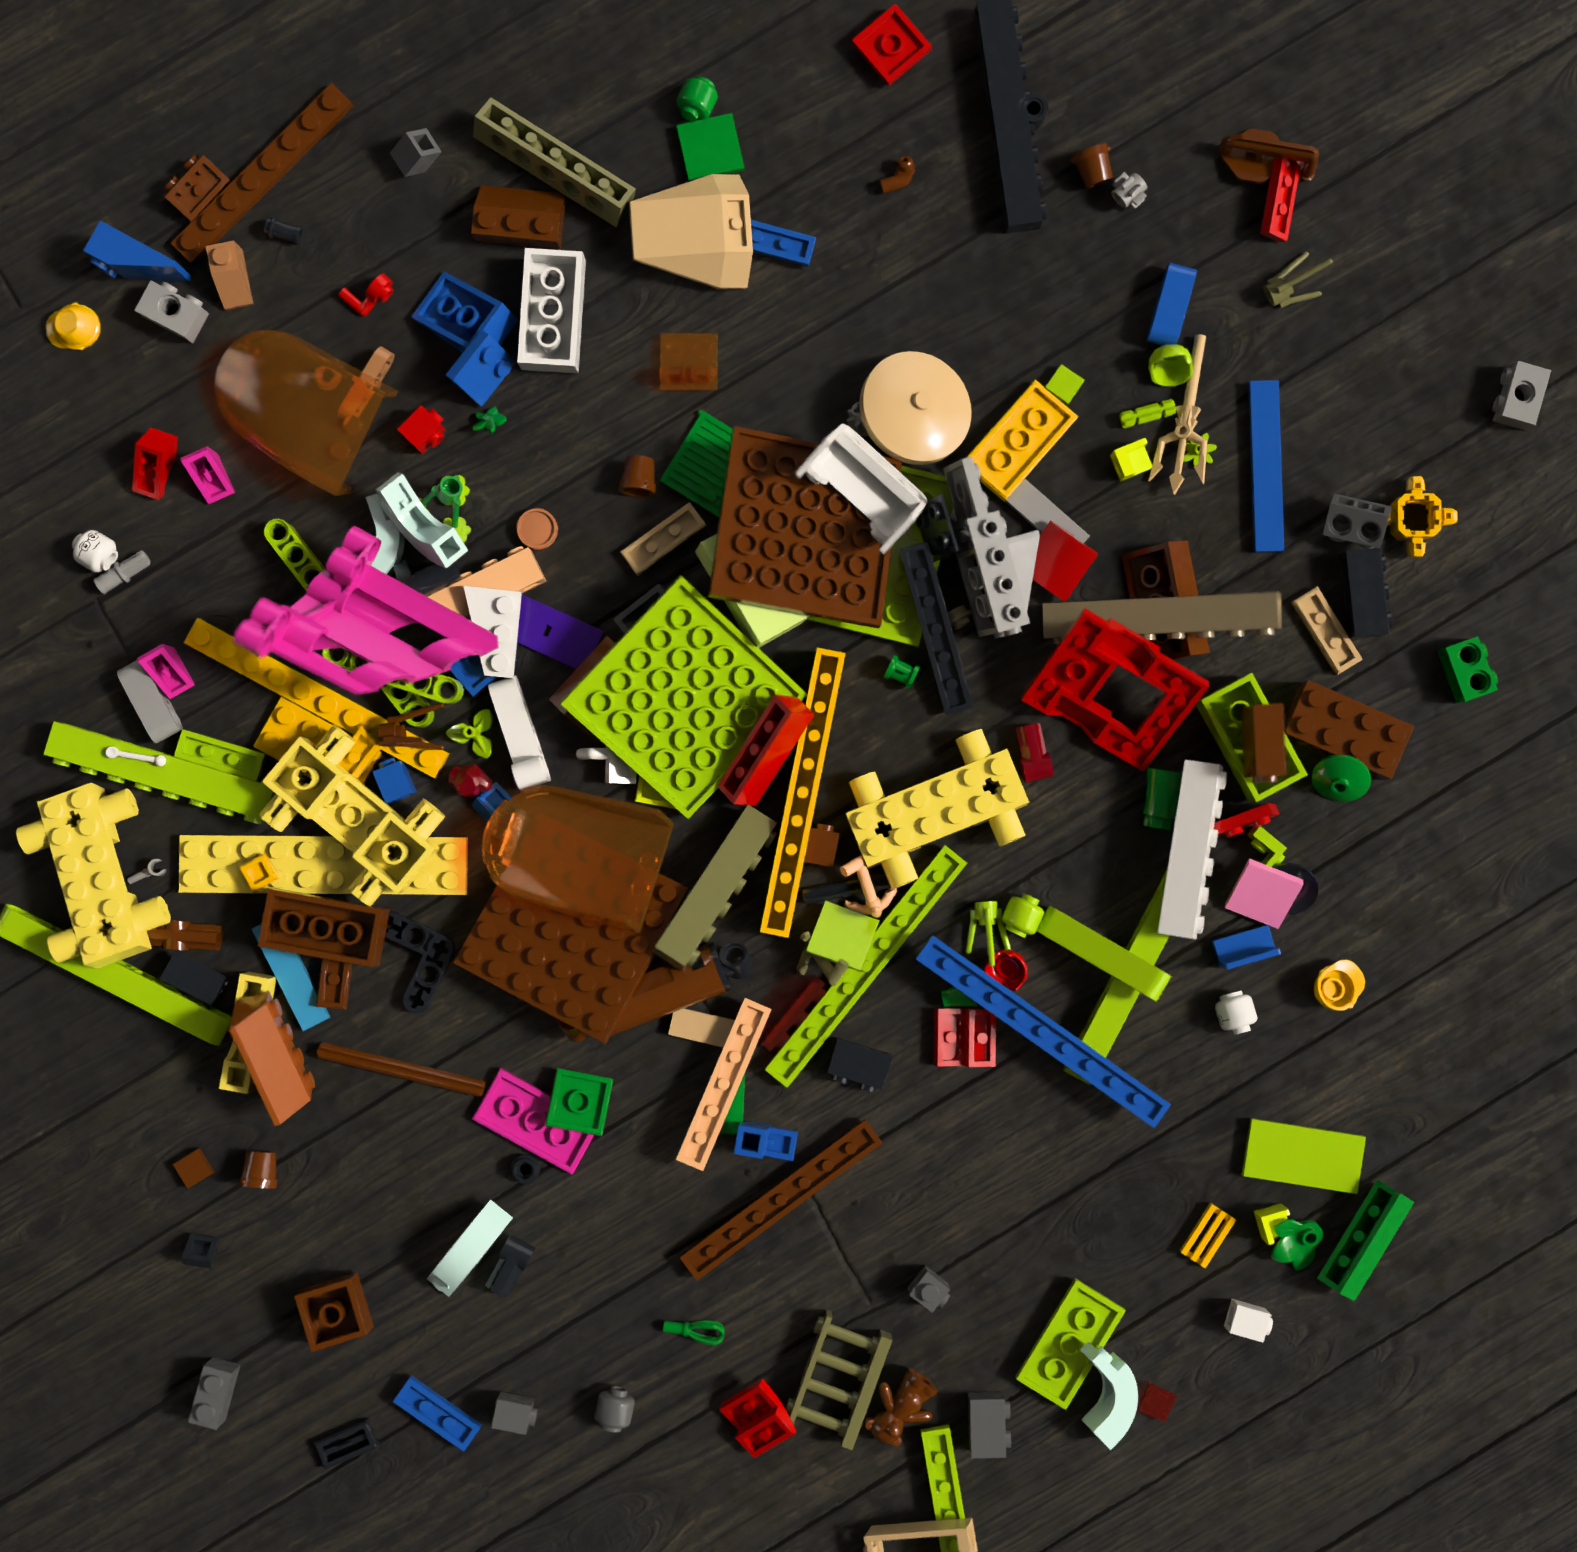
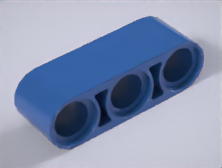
M1171 262L1168 263L1146 342L1160 346L1177 344L1195 282L1196 269Z

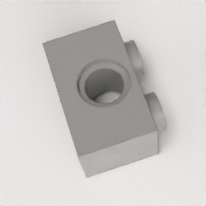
M150 281L134 311L143 318L194 343L209 315L201 307L203 302L187 294L186 298H183L176 294L178 289L164 281L160 285ZM178 304V311L174 315H168L170 306Z
M1521 361L1515 362L1508 368L1506 367L1500 380V384L1503 385L1501 395L1496 397L1492 408L1495 412L1493 421L1522 430H1528L1535 426L1551 370ZM1515 389L1522 391L1524 395L1523 401L1515 397Z

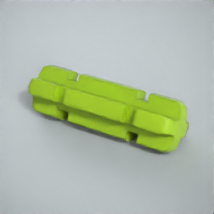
M1168 399L1160 404L1154 403L1135 408L1133 412L1132 410L1124 411L1120 414V422L1123 428L1134 426L1135 423L1139 425L1160 419L1161 416H1172L1176 413V406L1173 399Z

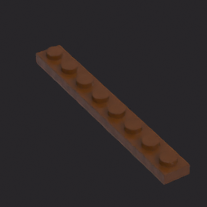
M331 83L171 244L194 266L207 253L206 246L216 244L354 107L352 102Z
M862 1120L681 1254L680 1259L696 1281H698L882 1144L881 1139L867 1120Z

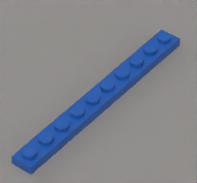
M931 935L915 958L1153 1128L1156 1127L1170 1107V1103L933 935Z

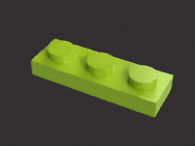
M182 729L174 757L259 781L267 754Z

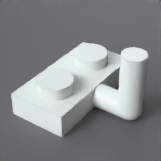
M609 747L581 748L577 750L576 756L580 760H606L605 783L636 784V772Z

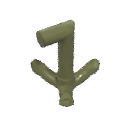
M809 931L803 932L800 938L805 943V947L797 965L798 974L804 975L806 973L812 956L829 983L835 986L848 968V962L844 959H839L833 968L829 960L807 953L806 950L812 936Z

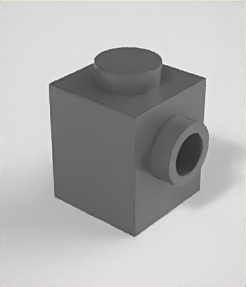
M427 128L406 132L390 154L403 175L407 177L425 173L441 154V150Z
M924 1265L907 1287L909 1295L932 1313L937 1307L941 1309L950 1297L948 1282L926 1265Z
M501 1392L497 1398L491 1428L526 1435L529 1426H535L538 1409L533 1408L535 1398Z

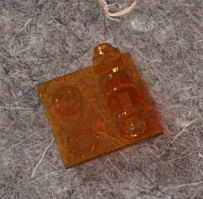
M661 333V368L659 370L661 391H718V333Z

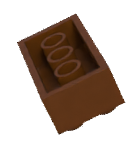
M1310 680L1299 683L1284 718V732L1289 740L1326 756H1352L1363 762L1372 776L1381 780L1392 779L1414 729V726Z
M279 888L268 889L258 947L368 967L379 966L390 909Z

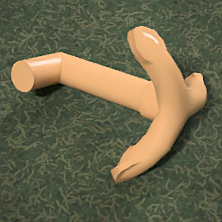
M860 855L841 866L840 871L845 877L854 872L857 873L866 899V905L846 900L844 906L863 915H872L878 918L881 916L882 910L892 901L897 888H889L879 900L876 896L865 860Z

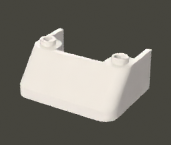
M841 424L795 473L801 477L806 472L807 477L815 484L831 483L872 521L870 523L872 536L878 542L884 543L880 548L883 554L912 524L928 503L925 495L859 434L845 424Z

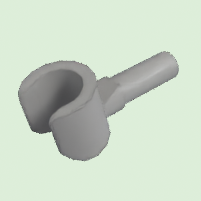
M151 860L148 868L127 878L129 884L151 875L163 876L167 871L166 869L159 873L153 871L154 864L162 860Z

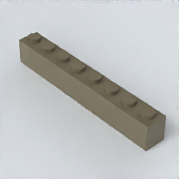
M1279 592L1043 604V635L1046 639H1052V644L1060 643L1084 608L1106 621L1109 618L1114 619L1147 640H1156V634H1167V639H1185V633H1197V638L1215 637L1214 632L1226 631V637L1244 636V630H1256V635H1274V629H1282L1281 593Z

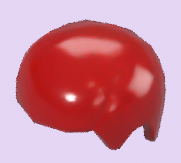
M1010 949L994 952L995 965L991 967L988 958L984 964V972L1010 991H1017L1027 979L1028 965L1023 956Z

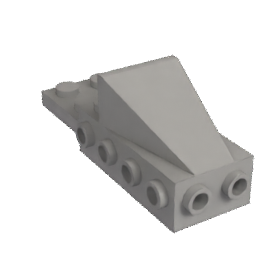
M973 457L961 459L943 468L958 521V523L952 525L959 549L955 554L973 613L979 637L994 634L995 639L1022 632L1020 626L1030 624L1027 609L1040 534L1036 530L1006 538L1007 526L1004 518L1000 517L999 510L991 513L987 511L988 498L980 486V470L978 465L974 463Z

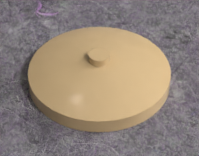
M914 351L893 354L882 360L869 373L861 389L860 414L868 435L884 453L898 461L913 465L938 462L956 450L967 435L971 422V404L967 390L956 372L946 363L932 355Z

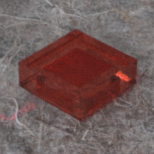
M1149 1381L1137 1408L1139 1411L1165 1422L1177 1395Z

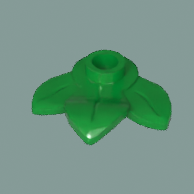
M1294 1219L1283 1220L1273 1227L1280 1240L1273 1248L1270 1255L1271 1258L1281 1263L1292 1262L1296 1271L1307 1267L1315 1257V1247L1322 1240L1323 1231L1321 1227L1314 1221L1303 1220L1298 1222Z

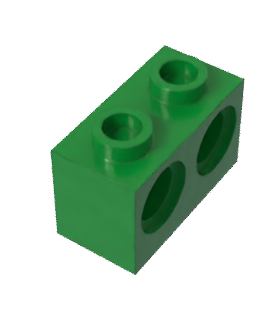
M1478 636L1437 650L1456 704L1498 691L1496 686L1498 683L1497 675L1488 665L1486 659L1488 656L1487 648L1484 642L1479 640ZM1463 648L1470 654L1468 663L1463 662L1460 658V652ZM1473 675L1480 681V686L1477 690L1473 689L1470 685V679Z

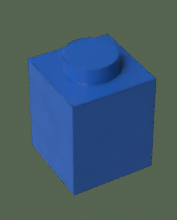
M395 758L379 763L380 769L373 771L386 804H392L417 793L405 762H396Z

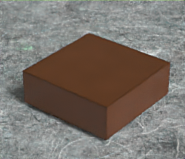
M200 1148L173 1164L187 1189L215 1173Z

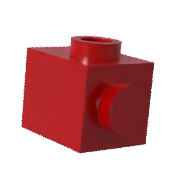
M422 405L397 429L422 454L430 446L432 448L436 447L443 440V433L446 431L440 424L444 419L432 407L427 411Z

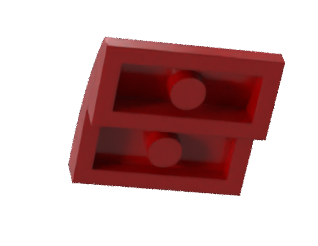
M1050 520L1039 538L1033 580L1066 602L1097 557L1098 552Z
M934 1008V1066L996 1067V1016L985 1008Z
M763 1379L724 1401L719 1409L738 1429L735 1437L736 1440L753 1458L793 1436L796 1432L781 1401Z

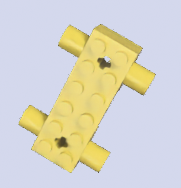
M333 725L317 745L308 738L299 737L262 782L276 794L259 815L272 828L280 832L285 829L298 812L306 819H313L354 853L352 857L365 867L348 889L360 901L368 906H372L387 886L396 894L403 893L440 848L428 837L445 818V815L429 801L422 799L410 815L404 819L339 765L356 741L341 728ZM304 773H311V783H303L305 780L302 777ZM392 847H400L402 856L393 858L392 854L394 852L391 850Z
M982 729L965 734L955 740L965 763L963 767L887 797L884 795L875 772L862 775L849 782L859 808L847 812V820L865 860L867 869L882 864L891 889L901 887L918 879L908 854L909 852L970 826L975 827L989 821L999 846L1026 836L1015 810L1027 806L1029 800L1008 750L1005 749L992 755ZM990 781L991 784H996V794L992 795L990 791L985 792L983 790L986 782ZM878 825L890 826L891 831H888V837L884 838L882 834H876L875 830H879Z
M91 782L37 802L42 819L17 828L16 835L19 845L27 855L50 847L73 925L72 928L48 936V948L54 960L60 963L81 955L85 966L98 969L152 949L147 931L170 923L171 916L168 906L161 896L138 903L136 895L127 892L114 844L120 842L115 823L138 815L139 809L132 792L129 789H124L106 796L104 788Z

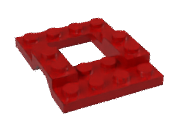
M1084 608L1025 690L1021 700L1046 715L1067 718L1082 727L1095 744L1144 772L1208 689L1209 681L1159 652V646L1114 619L1109 618L1106 621ZM1117 665L1165 692L1136 731L1112 718V711L1092 700Z

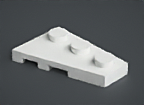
M464 585L471 621L498 635L499 648L480 657L484 675L514 678L522 592Z

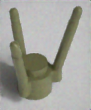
M1304 252L1280 273L1267 280L1268 284L1263 288L1269 303L1272 306L1279 304V307L1283 308L1292 303L1320 297L1322 295L1321 291L1290 297V295L1294 293L1293 285L1332 264V259H1327L1290 280L1284 278L1309 256L1308 252Z

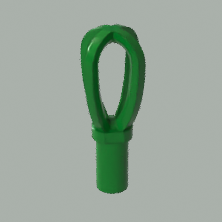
M664 1321L663 1332L680 1334L707 1345H718L724 1339L725 1328L717 1321H696L692 1323ZM691 1329H713L719 1331L720 1335L718 1337L702 1335L691 1331Z

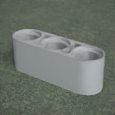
M138 660L117 671L118 678L143 726L156 744L183 729L169 698L140 665Z

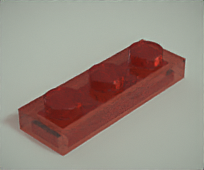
M816 975L764 1038L762 1045L769 1051L775 1046L778 1049L782 1047L789 1038V1035L786 1033L793 1024L798 1027L808 1013L804 1010L812 1001L816 1004L826 991L823 989L825 982Z

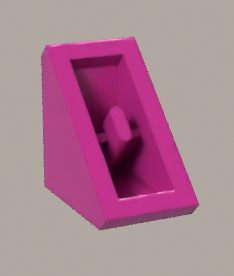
M206 446L180 458L208 504L235 493L218 453Z
M161 644L137 658L140 665L169 699L194 686L190 674L174 647Z

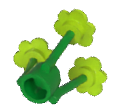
M445 476L440 481V484L433 486L423 499H418L424 507L435 496L443 504L452 505V519L445 518L443 524L454 527L462 542H466L467 535L471 533V528L466 525L465 519L459 517V506L465 503V496L469 494L470 490L465 486V479L462 476Z

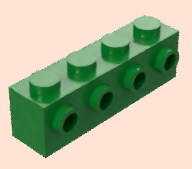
M1377 1179L1317 1279L1341 1295L1355 1301L1414 1202Z

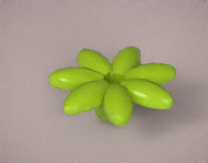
M1205 433L1201 437L1208 441L1209 435ZM1191 441L1186 443L1185 450L1189 452L1184 455L1183 462L1193 459L1194 466L1198 464L1199 451L1197 448H1200L1199 444ZM1207 444L1206 462L1209 464L1213 462V459L1208 453L1217 448L1214 444Z

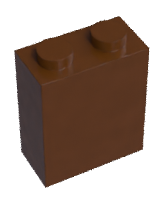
M1283 703L1257 704L1241 708L1244 778L1253 777V783L1277 782V776L1286 775Z

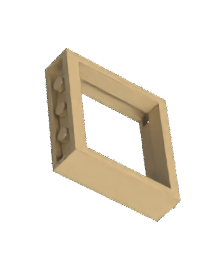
M972 1518L874 1525L870 1527L864 1536V1552H884L883 1540L948 1535L957 1536L959 1552H978Z

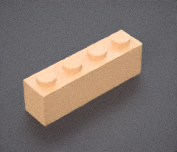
M520 546L509 551L507 558L499 562L497 559L488 561L481 566L483 570L475 574L466 572L461 575L462 578L457 580L456 583L448 587L445 586L431 593L428 597L461 616L471 619L464 585L524 593L547 581L530 548L523 549Z

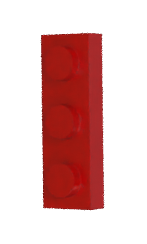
M1274 157L1260 234L1276 242H1286L1289 235L1301 162Z

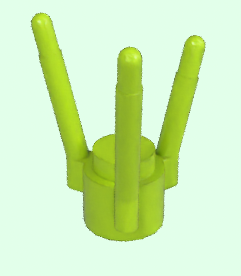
M997 901L975 902V910H970L966 953H971L978 920L979 925H985L989 965L993 967L995 959L992 925H995L996 921L1004 948L1011 950L1004 922L1002 921V908H998Z

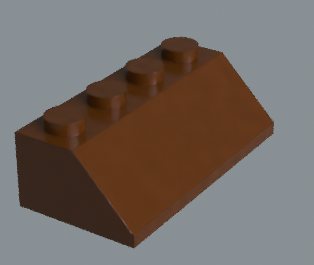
M1188 540L1165 542L1121 555L1130 599L1199 596ZM1185 633V639H1167V634H1156V640H1149L1160 647V653L1174 661L1210 653L1207 638H1197V633Z

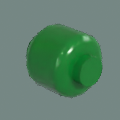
M702 76L690 78L685 81L676 99L677 107L681 111V115L688 121L695 122L696 120L707 119L718 100V94L715 90V85L709 79Z

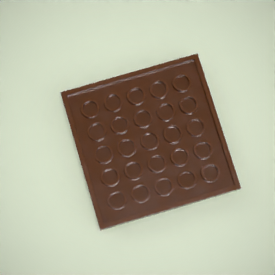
M734 426L731 433L708 597L877 629L880 628L882 625L891 546L884 554L880 551L884 543L878 542L872 536V528L870 526L872 521L831 483L815 484L807 477L806 472L801 477L795 474L821 444ZM884 457L901 473V461Z
M538 812L453 963L606 1044L653 959L655 946L676 916L690 890Z

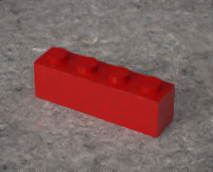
M775 694L717 787L733 804L756 806L812 720L814 714L798 697Z

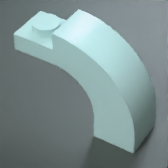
M396 473L376 489V492L388 509L385 512L403 536L430 561L447 568L468 551L454 527L439 522L426 510L403 474Z
M374 494L366 497L376 527V538L381 540V547L372 566L391 576L394 573L393 566L400 563L405 537L392 520H389V516L385 512L388 509L380 496Z
M490 1200L429 1275L427 1280L434 1284L439 1291L450 1297L513 1217Z
M1087 1342L1080 1351L1100 1372L1103 1389L1096 1405L1081 1420L1111 1450L1126 1434L1134 1419L1138 1403L1137 1384L1128 1365L1114 1352L1109 1355L1101 1346L1096 1349Z

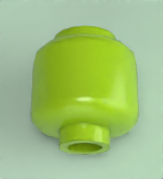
M1025 893L1022 898L1017 896L1011 897L1002 915V921L1006 924L1005 929L1024 938L1027 934H1035L1044 916L1043 909L1037 906L1040 900Z

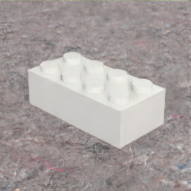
M525 248L517 360L521 370L563 373L579 372L586 260L582 251Z

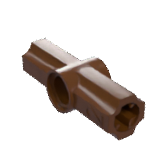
M170 920L168 924L147 931L151 946H162V949L189 950V948L220 950L223 940L222 926L191 924V921Z

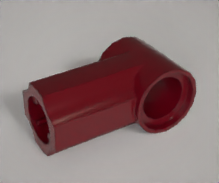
M1040 723L1015 728L1021 753L1020 767L1024 782L1028 783L1054 777L1049 752H1046Z

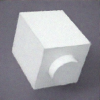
M1231 1299L1224 1327L1229 1333L1264 1342L1265 1335H1269L1271 1332L1273 1319L1270 1318L1271 1314L1263 1307Z

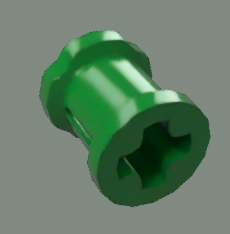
M894 655L883 678L894 679L904 684L905 688L909 690L920 666L915 665L913 667L898 660V656Z

